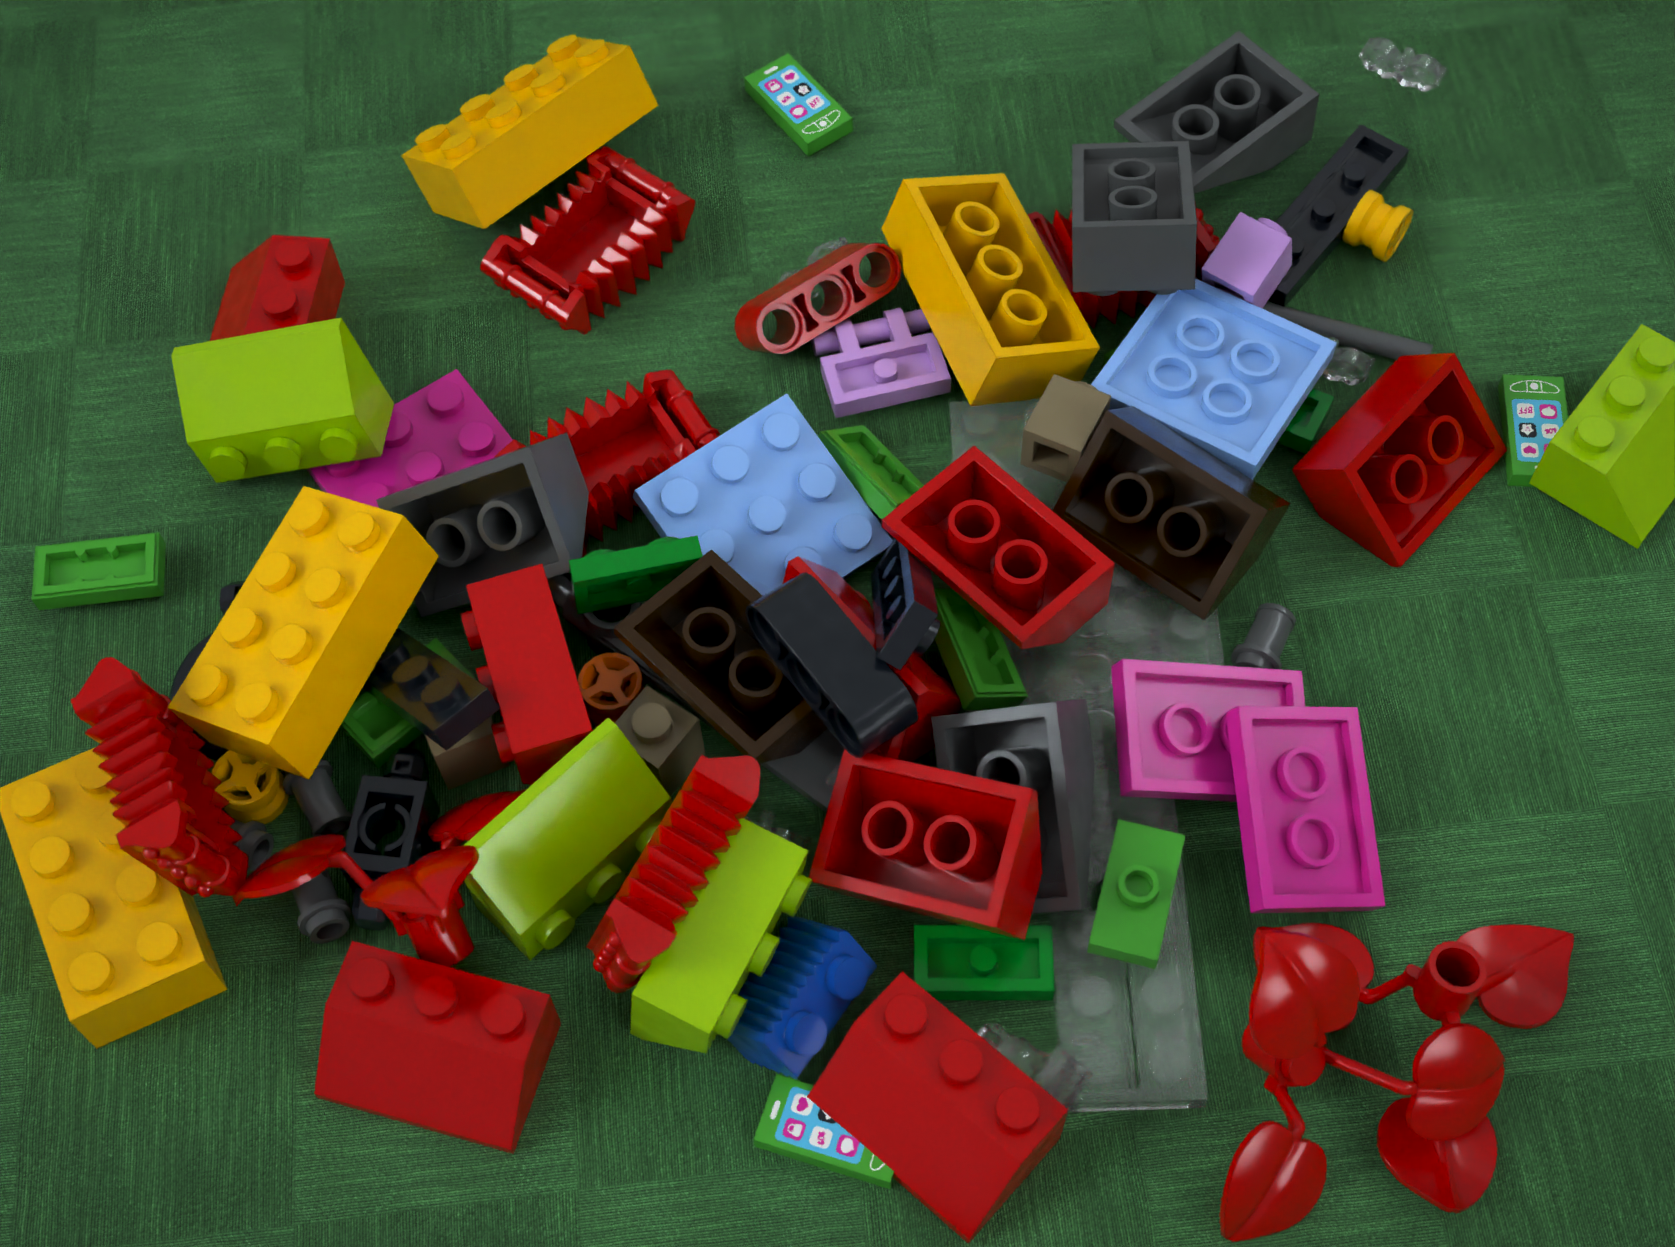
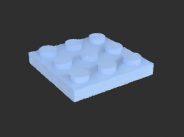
M1195 278V290H1178L1167 295L1156 294L1091 385L1098 391L1111 395L1109 410L1134 406L1253 480L1332 360L1337 342Z
M787 393L634 490L632 496L661 538L677 537L681 539L697 535L703 556L710 550H713L762 596L783 584L788 561L797 556L836 571L845 580L885 553L893 541Z

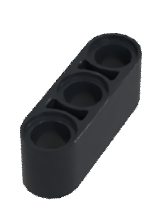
M801 573L747 605L745 609L746 618L759 644L849 754L855 758H862L917 722L918 711L905 685L887 663L877 657L876 650L813 576L808 573Z

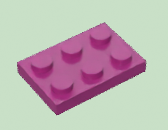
M456 369L394 404L381 457L307 468V471L323 492L379 508L376 499L494 458L513 439Z
M1121 659L1112 665L1120 796L1237 802L1226 712L1238 705L1305 706L1302 671Z
M1238 705L1227 711L1226 720L1250 913L1373 911L1385 907L1358 707Z

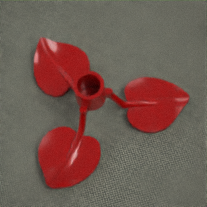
M527 789L489 793L451 808L439 817L428 830L431 841H442L441 850L422 857L415 864H411L406 868L403 867L391 871L375 881L370 879L348 853L340 851L346 846V840L343 835H321L291 844L267 858L246 878V882L236 892L237 895L232 898L236 906H238L244 898H259L284 893L312 880L326 868H341L363 889L360 896L365 906L381 909L392 921L398 936L408 934L419 959L450 967L466 958L474 950L473 941L459 912V909L465 904L458 888L476 866L479 854L474 846L460 845L464 840H470Z
M1300 923L1283 927L1258 926L1253 936V952L1257 971L1260 957L1261 931L1282 930L1306 934L1333 946L1346 955L1353 963L1360 980L1359 1002L1368 1005L1375 1004L1405 987L1411 986L1413 987V995L1420 1010L1427 1017L1441 1021L1442 1027L1448 1024L1460 1023V1018L1466 1014L1476 997L1483 1012L1491 1020L1501 1025L1530 1029L1548 1023L1555 1017L1563 1005L1568 986L1569 962L1574 945V935L1572 933L1552 928L1518 924L1479 927L1464 933L1456 941L1443 942L1437 945L1431 951L1423 968L1409 964L1399 976L1376 988L1366 989L1374 975V964L1371 955L1362 941L1342 928L1323 923ZM1355 1012L1354 1016L1351 1018V1020H1350L1345 1026H1343L1342 1028H1340V1029H1338V1030H1342V1029H1344V1028H1347V1027L1352 1023V1021H1353V1019H1354V1017H1355V1015H1356V1012ZM1411 1097L1401 1098L1393 1102L1380 1119L1376 1133L1377 1147L1386 1168L1406 1188L1445 1212L1461 1213L1472 1207L1487 1189L1497 1160L1496 1136L1487 1115L1477 1126L1458 1138L1447 1141H1432L1417 1135L1406 1124V1111Z
M1282 930L1261 931L1259 966L1250 997L1249 1024L1243 1033L1242 1050L1248 1060L1269 1074L1264 1082V1088L1276 1097L1287 1118L1288 1128L1275 1121L1262 1122L1250 1131L1240 1143L1229 1166L1220 1206L1221 1235L1225 1239L1237 1242L1288 1229L1301 1221L1313 1209L1323 1191L1327 1172L1326 1155L1323 1149L1314 1141L1301 1139L1305 1132V1123L1287 1091L1288 1087L1311 1085L1321 1076L1325 1063L1398 1094L1412 1095L1406 1111V1124L1408 1128L1424 1139L1447 1141L1458 1138L1477 1126L1493 1107L1499 1095L1505 1073L1503 1066L1505 1058L1494 1039L1479 1027L1468 1023L1448 1024L1437 1029L1422 1043L1415 1055L1412 1066L1414 1081L1398 1079L1335 1053L1324 1046L1327 1042L1325 1033L1336 1031L1345 1026L1356 1012L1360 996V980L1355 966L1342 952L1312 936Z

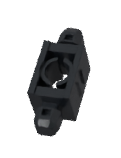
M400 747L389 757L383 777L362 775L346 838V846L343 851L350 855L372 881L396 869L406 868L411 864H415L416 861L430 854L433 841L430 840L428 830L438 819L440 809L429 783L426 781L428 767L425 757L420 750ZM394 819H399L404 832L396 842L386 845L385 853L387 856H382L377 847L378 842L385 834L396 830L397 824ZM340 868L354 893L352 913L358 927L368 930H385L392 921L381 909L364 905L360 896L363 889L345 870Z

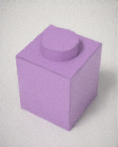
M1240 212L1201 268L1202 281L1263 309L1292 266V238L1288 237L1287 232L1274 221L1267 218L1255 220Z

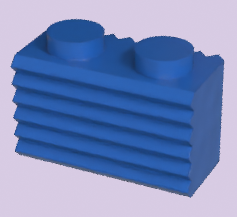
M797 916L788 917V927L780 928V942L762 977L750 972L747 981H745L738 994L748 1001L728 1041L752 1064L756 1063L761 1067L764 1066L770 1071L773 1069L778 1074L781 1072L785 1076H791L797 1080L813 1056L822 1049L826 1038L850 1004L862 993L868 979L877 968L876 963L847 930Z

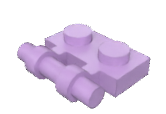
M901 307L883 311V318L852 324L850 319L843 320L833 326L832 329L823 332L811 340L815 356L833 352L838 353L820 357L821 374L835 418L951 392V376L934 333L931 332L912 337L913 334L930 331V325L922 309L905 313ZM887 340H888L887 343H882V344H878V345H873V346H869V347L860 348V346L869 345V344L878 343V342H882V341H887Z

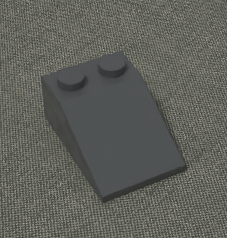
M1238 30L1114 120V128L1130 142L1189 141L1195 194L1270 170L1312 139L1320 94Z
M1189 141L1072 144L1073 292H1088L1096 296H1109L1118 291H1149L1158 295H1167L1178 290H1195L1197 220Z
M1087 700L1055 701L931 717L937 768L1028 787L1038 792L1042 877L1032 914L1086 909L1095 769Z

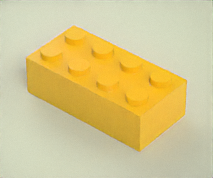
M576 35L564 36L550 44L547 48L548 55L535 64L522 65L509 72L503 79L505 84L490 95H478L465 102L460 108L461 115L448 124L435 125L420 133L415 139L417 145L401 156L432 211L436 214L486 229L659 106L631 47L605 42L603 39L593 40L577 37Z
M1005 173L903 179L881 230L890 248L899 257L901 270L970 406L1040 399L1054 374L1072 381H1081L1099 351L1100 346Z
M303 486L175 694L168 709L208 742L309 780L439 555L404 515Z
M94 748L0 787V814L69 1022L97 1049L228 989L193 896H190L120 849L115 834L119 833L125 825L113 817L112 813L117 808L110 804L109 801L116 794L105 787L107 782L113 778L99 769L98 766L106 760L93 752Z

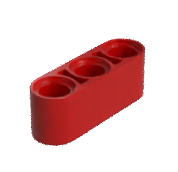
M849 243L839 247L745 303L739 309L735 318V332L738 340L751 351L776 354L794 351L892 291L900 279L901 264L899 257L892 248L881 243ZM864 256L868 258L871 265V274L865 283L859 274V264ZM819 283L823 288L825 296L821 309L816 312L812 306L811 293ZM771 311L776 317L777 331L774 337L768 341L763 334L762 325L765 316Z

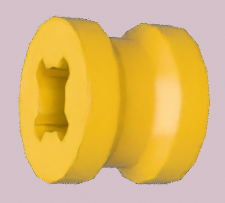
M1369 190L1354 209L1344 230L1343 242L1351 246L1362 244L1372 250L1373 257L1386 262L1396 251L1405 236L1413 217V210L1404 205L1393 207L1384 202L1382 194Z
M229 750L217 760L212 769V774L222 782L214 790L229 801V804L224 809L234 819L244 823L254 820L267 824L277 818L288 803L289 795L285 793L282 787L284 776L276 767Z

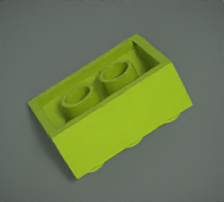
M342 318L174 347L171 359L187 444L216 483L382 456L394 402Z
M1644 324L1639 326L1551 439L1529 482L1532 486L1637 549L1675 499V342Z
M607 718L463 845L476 847L479 854L476 866L464 880L477 909L530 961L544 948L546 950L555 948L571 933L575 925V919L592 903H602L608 900L620 888L625 879V873L637 862L645 846H647L656 828L670 808L672 799L619 727L611 719Z
M744 818L738 819L742 828L737 835L727 836L731 847L727 852L715 854L721 864L717 869L704 872L709 884L705 889L693 891L698 899V903L695 907L685 908L688 915L684 921L674 925L677 935L667 951L651 961L650 967L643 973L635 987L631 1000L630 1034L645 1041L706 1054L717 1034L726 1039L731 1036L748 1001L738 995L750 972L762 977L780 942V938L771 934L782 912L794 917L809 889L812 879L803 875L808 850Z

